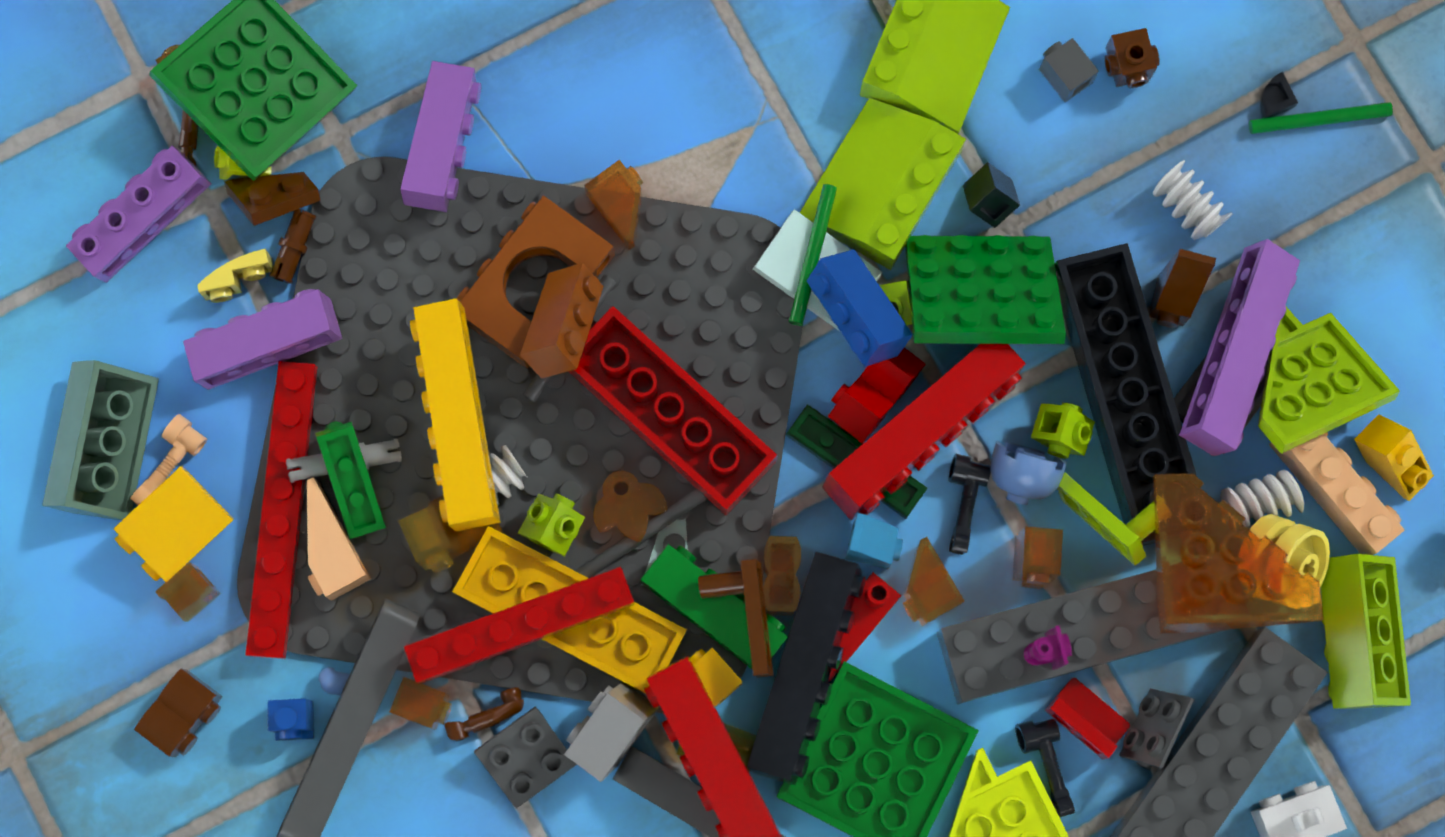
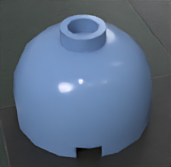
M996 441L990 469L992 479L997 487L1008 492L1007 500L1028 505L1029 499H1044L1058 488L1067 462L1058 457H1054L1053 461L1046 460L1045 452L1005 442L1004 446L999 441Z

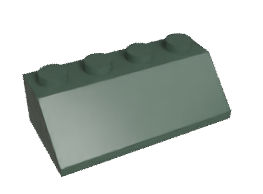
M96 360L72 362L42 506L75 514L121 521L132 512L134 502L130 498L137 490L159 378Z

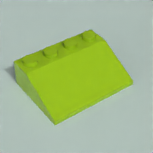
M896 0L862 81L859 96L867 99L870 97L934 120L959 134L1010 7L1000 0Z
M869 97L801 209L800 214L814 223L823 184L837 187L826 232L841 243L855 249V251L891 271L905 248L908 239L912 236L961 154L966 138L934 120Z

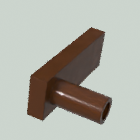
M756 559L740 561L741 571L699 576L698 585L702 599L744 593L753 676L758 678L774 676L761 563Z

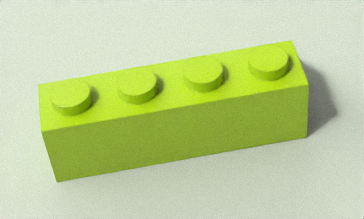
M1367 554L1329 557L1328 569L1320 586L1322 596L1320 615L1325 626L1326 645L1324 654L1329 665L1330 682L1328 693L1332 700L1333 709L1411 706L1395 557Z

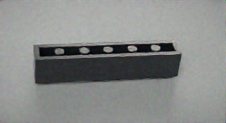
M815 551L747 764V768L751 772L796 786L798 777L804 778L809 765V756L805 754L809 742H815L820 730L821 720L817 719L821 704L827 705L831 695L832 683H828L832 668L838 669L842 660L843 647H839L843 633L848 634L853 625L855 613L851 611L855 597L860 598L864 590L866 577L862 576L863 571L858 563Z

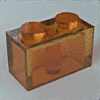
M1025 526L1015 536L1012 580L1022 581V587L1043 589L1044 585L1050 584V582L1060 576L1063 530Z

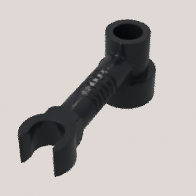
M960 454L953 456L948 476L949 482L963 486L960 511H958L956 526L951 537L949 552L963 555L967 553L969 547L972 513L974 512V502H976L979 485L987 486L991 474V465L971 461V457Z
M1055 719L1038 723L1027 721L1016 724L1015 732L1021 751L1024 754L1037 750L1040 752L1051 790L1052 803L1059 817L1075 813L1074 804L1061 776L1052 743L1060 740V732Z

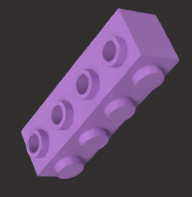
M432 61L400 188L404 205L447 212L449 201L456 199L459 179L455 178L457 167L463 168L466 146H463L465 135H471L474 124V115L470 114L472 104H478L481 95V83L476 82L475 68Z
M174 146L157 153L151 161L152 165L142 174L133 176L126 183L125 190L116 199H110L100 207L98 216L89 224L80 226L73 233L72 240L66 247L93 277L107 283L212 184L186 155Z
M307 289L297 293L295 298L289 301L269 303L263 306L260 312L233 317L228 320V324L216 329L205 328L199 330L194 334L195 337L184 340L183 344L194 382L210 390L278 364V361H286L343 338L331 299L318 289Z

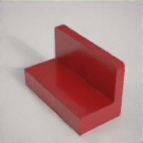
M1075 677L1067 682L1044 710L1102 760L1109 758L1118 748L1117 742L1130 728V723Z

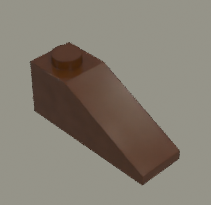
M1179 249L1157 277L1149 317L1157 319V323L1164 327L1177 328L1178 325L1184 326L1193 314L1215 266L1216 258Z

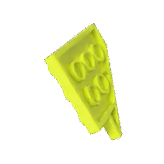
M984 749L976 750L948 837H1069L1031 760L997 776Z

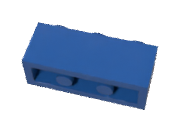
M855 249L820 258L807 279V283L863 366L866 367L897 357L913 334Z

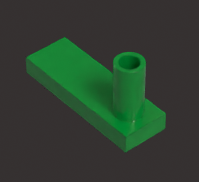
M337 421L329 423L325 430L315 434L349 538L352 539L386 528L352 421L345 424Z

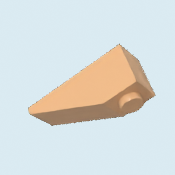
M314 477L307 480L308 565L313 573L308 576V579L318 596L324 593L325 597L332 601L371 580L321 484Z

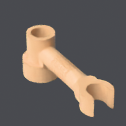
M181 414L176 415L162 433V438L173 445L172 449L165 456L163 462L158 465L151 476L143 482L130 498L137 505L169 477L173 469L176 468L175 466L180 463L187 452L196 456L207 442V438L192 428V422Z

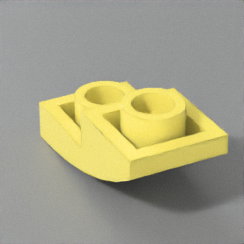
M261 249L235 258L206 276L197 285L198 292L206 301L211 300L213 303L229 301L233 298L232 295L242 293L239 279L244 278L245 281H256L266 277L265 273L272 272L274 266L272 257L266 249Z

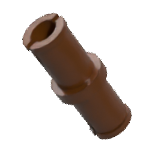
M300 209L293 211L294 213L285 237H281L278 242L281 248L272 272L269 274L270 277L281 282L285 281L287 284H292L300 257L307 252L308 247L305 244L313 222L316 220L314 214L304 210L301 212Z

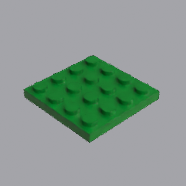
M232 0L150 70L149 76L253 181L357 88L356 83L275 0Z
M910 236L905 250L914 343H1065L1066 329L1051 238L1049 236Z
M844 661L832 684V691L827 705H822L819 710L817 719L821 720L820 730L815 742H809L805 754L809 756L806 774L804 778L798 777L796 786L783 782L776 797L852 837H927L979 730Z

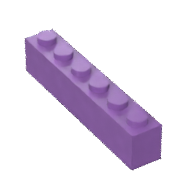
M1268 239L1245 247L1179 434V436L1212 456L1237 450V447L1243 440V429L1248 415L1253 410L1255 404L1254 397L1258 385L1265 375L1264 367L1269 352L1275 345V334L1279 322L1285 315V305L1290 290L1297 280L1296 272L1300 260Z

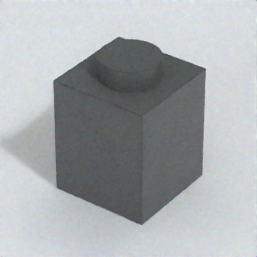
M1073 38L1063 45L1059 41L1049 47L1043 53L1044 59L1039 69L1064 102H1067L1091 85L1099 72Z

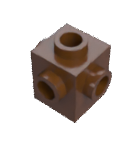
M1146 28L1111 35L1105 47L1107 52L1105 68L1108 76H1113L1116 87L1127 85L1128 88H1137L1147 84L1160 63L1157 47L1155 45L1151 46Z

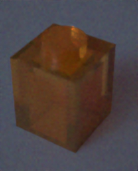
M403 677L390 713L436 730L439 723L442 725L446 723L452 703L447 702L449 694Z

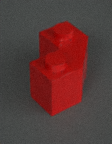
M904 347L897 357L867 366L850 387L844 383L831 399L836 405L828 417L859 442L863 443L884 420L886 414L897 400H900L926 364Z

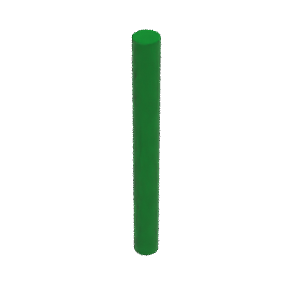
M1391 102L1254 119L1249 120L1250 134L1389 117L1393 114V107Z
M823 184L789 318V323L792 325L803 326L812 291L807 283V279L819 262L837 187L830 184Z

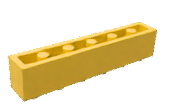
M457 298L413 307L415 319L410 320V329L414 342H419L421 355L416 356V366L420 378L425 377L427 391H422L421 393L422 403L426 414H431L433 426L427 428L430 447L432 450L436 449L438 463L433 464L435 481L438 486L442 485L444 500L439 501L441 518L444 523L448 522V525L456 532L500 523L465 308Z

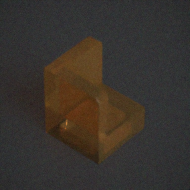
M190 562L155 592L161 599L166 600L185 622L192 620L221 595L198 566Z

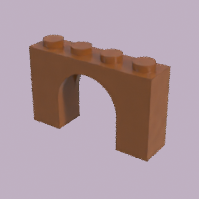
M544 195L538 203L533 201L525 209L521 217L523 222L517 230H510L503 237L499 245L501 250L493 260L488 258L481 265L477 272L479 278L471 288L465 287L457 296V299L465 308L467 325L526 369L529 368V365L520 356L531 321L514 309L507 300L506 286L513 270L529 258L550 256L563 261L568 266L584 263L593 275L598 278L615 256L612 244Z

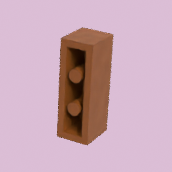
M584 263L550 272L547 275L520 356L541 379L575 370L578 367L604 287Z

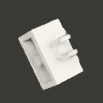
M1315 781L1293 788L1296 794L1294 796L1282 799L1281 794H1276L1259 801L1261 808L1250 811L1260 837H1326L1347 829L1330 785L1317 787Z

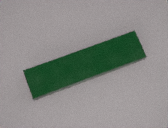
M808 404L786 433L787 437L833 469L864 444ZM909 476L907 478L908 481L892 495L886 490L883 493L885 497L881 500L883 504L907 519L928 489L912 476Z

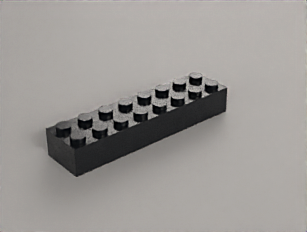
M1128 243L1057 260L1055 268L1064 320L1093 420L1095 421V427L1123 523L1126 525L1158 498L1170 509L1172 516L1142 540V546L1203 531L1211 526V522L1187 441L1179 436L1182 424Z

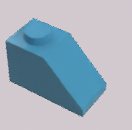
M858 513L852 525L845 559L889 569L892 560L899 561L903 539L897 538L899 528Z

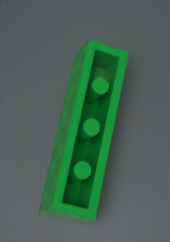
M668 544L640 579L641 584L752 669L744 594L702 599L699 592L698 577L718 573L711 568L704 572L694 564L697 558L681 545L674 549ZM767 614L771 657L773 658L788 636L783 633L786 627L772 615Z

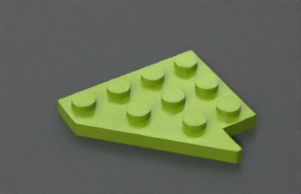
M1286 306L1285 315L1280 320L1275 334V345L1269 352L1258 427L1282 454L1394 401L1400 390L1331 312L1302 325Z

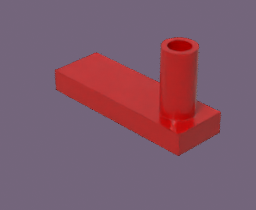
M874 572L865 581L861 597L854 598L851 611L855 613L853 625L848 634L843 633L839 646L843 647L842 660L838 669L832 668L829 682L839 672L843 662H847L902 596Z

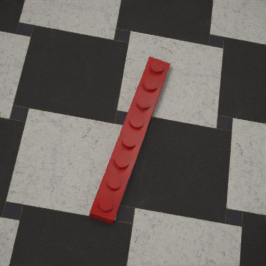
M278 361L245 653L248 657L286 659L305 479L290 483L288 473L301 469L287 470L286 459L308 456L318 368L316 364Z

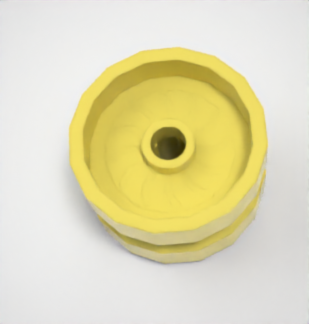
M1273 514L1261 517L1251 526L1238 554L1237 575L1240 585L1246 591L1266 598L1270 597L1273 601L1292 608L1306 605L1316 595L1328 569L1330 557L1328 538L1323 531L1306 525L1296 524L1294 521Z

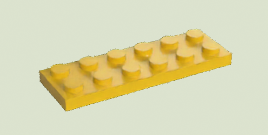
M488 526L452 592L493 614L588 579V577ZM634 602V605L541 640L646 694L644 688L649 686L646 678L670 665L687 629Z

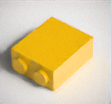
M180 466L113 528L119 534L114 539L129 555L135 551L145 561L141 567L152 579L157 582L162 578L167 583L228 526L234 518L183 466Z

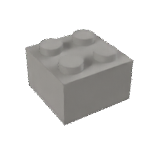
M621 682L615 688L608 686L604 692L601 691L589 706L588 711L592 713V716H587L582 723L579 722L567 737L566 741L571 745L564 755L602 782L617 768L659 707L654 709L647 698L624 682Z

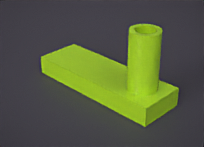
M1066 472L1063 474V478L1057 488L1061 500L1135 566L1146 557L1141 541L1172 516L1166 504L1156 498L1125 525Z

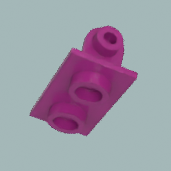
M1060 625L1045 632V637L1035 640L1034 643L1027 645L1024 649V659L1028 664L1038 666L1051 663L1053 670L1069 664L1067 657L1072 656L1069 637L1067 633H1061Z

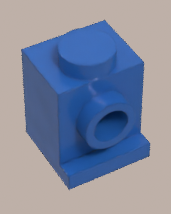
M306 698L267 700L268 731L275 733V741L314 739V707L312 700Z

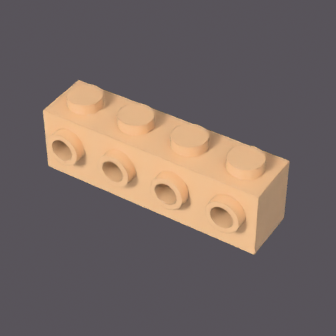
M1328 432L1282 454L1270 443L1269 446L1360 554L1374 555L1405 531L1400 525L1401 519L1397 512L1388 505L1384 506L1375 495L1377 491L1374 485L1366 477H1360L1351 466L1352 460L1343 449L1336 448L1327 438Z

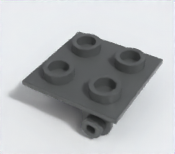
M1150 688L1148 695L1144 697L1140 704V712L1132 729L1127 732L1124 738V746L1119 756L1137 761L1136 764L1148 770L1152 766L1163 768L1194 699Z
M536 706L474 750L476 756L516 809L577 765L564 755L567 751L566 747Z

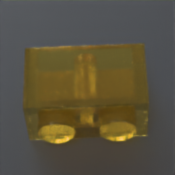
M434 505L398 520L416 562L425 571L432 569L433 573L447 569L454 564L452 559L460 556L449 530L441 518V514Z

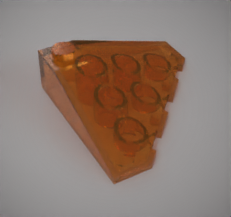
M1193 473L1154 475L1156 576L1160 633L1208 632L1323 620L1320 583L1308 571L1304 576L1284 560L1288 556L1287 553L1266 535L1260 539L1242 523L1246 518L1225 500L1217 503L1201 489L1204 482Z

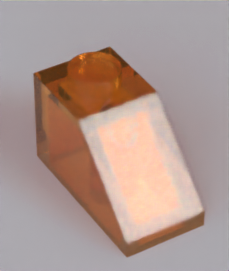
M618 160L584 186L586 196L630 251L635 247L642 203L640 185L643 184V181L632 166L626 169L623 163Z
M928 537L921 539L917 544L904 592L907 601L903 602V606L913 622L919 620L922 627L965 602Z

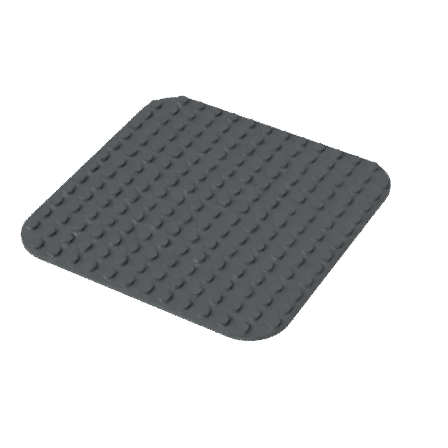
M373 157L356 161L339 170L325 183L319 192L321 200L315 202L312 206L311 213L316 216V220L313 222L305 244L308 247L305 255L302 254L293 299L297 293L307 289H318L328 296L332 301L343 339L283 361L316 364L318 367L308 456L321 454L316 432L325 430L326 426L331 422L337 421L345 424L352 421L358 443L364 442L365 445L397 438L400 447L387 452L401 451L402 461L371 466L367 470L386 528L350 539L371 580L332 601L326 598L324 593L318 596L308 579V576L313 574L308 565L307 480L311 478L305 479L287 642L288 652L355 663L385 599L420 613L419 620L408 645L492 614L452 592L488 526L575 571L696 489L569 372L553 375L535 403L523 396V393L537 373L530 366L526 369L468 326L489 454L493 453L500 459H503L501 447L506 445L526 476L522 477L524 489L520 490L513 484L509 485L512 497L507 498L500 492L497 493L500 523L456 532L448 525V522H443L439 509V501L444 500L442 485H437L433 471V464L438 463L436 449H431L427 434V428L433 427L431 414H426L421 396L422 391H427L425 377L420 378L416 366V356L421 355L419 342H414L410 329V320L415 319L413 307L456 299L465 287L471 288L479 278L477 272L481 265L488 258L493 260L501 250L499 245L503 237L510 230H517L523 222L521 217L525 209L533 201L538 203L543 195L614 246L615 256L598 279L600 281L603 275H607L616 284L595 313L590 329L614 306L778 455L773 467L727 516L707 499L677 519H686L688 551L697 558L694 564L701 570L706 572L708 568H711L718 574L741 571L740 561L756 559L761 563L763 577L803 326L789 323L794 299L753 270V267L781 227L765 218L747 213L457 168L455 178L459 179L458 193L455 200L449 201L447 212L407 206L403 203L400 190L407 160L393 157ZM536 256L523 261L513 270L506 286L507 300L514 309L532 321L548 273L570 266L550 256ZM275 390L237 576L238 597L248 622L250 618ZM329 474L314 477L321 484L348 535ZM538 493L553 498L555 493L568 498L575 503L573 510L585 517L579 528L578 535L570 545L565 557L543 549L518 534L527 516L528 509L534 503ZM658 533L596 574L599 575L622 567L635 603L687 629L670 665L686 656L692 657L701 648L705 653L713 648L740 679L742 678L747 665L644 585L641 586L640 579L646 572ZM669 534L664 539V549L668 544L674 549L679 545L685 548V540L679 534ZM538 640L441 676L442 678L509 689L519 687L521 691L593 702L596 696L601 691L604 692L608 686L615 688L622 682L543 640ZM404 651L396 670L413 673ZM633 688V689L636 690L638 693H640L642 696H644L645 698L648 699V697H647L646 694H644V693H642L641 691H639V690ZM659 706V709L656 713L664 714L661 707Z

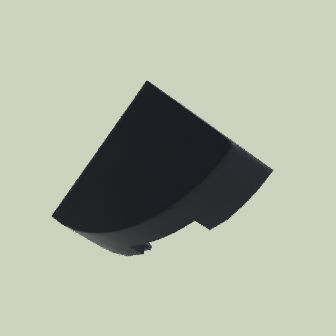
M1283 72L1271 79L1261 95L1260 111L1262 118L1273 117L1296 107L1298 104Z

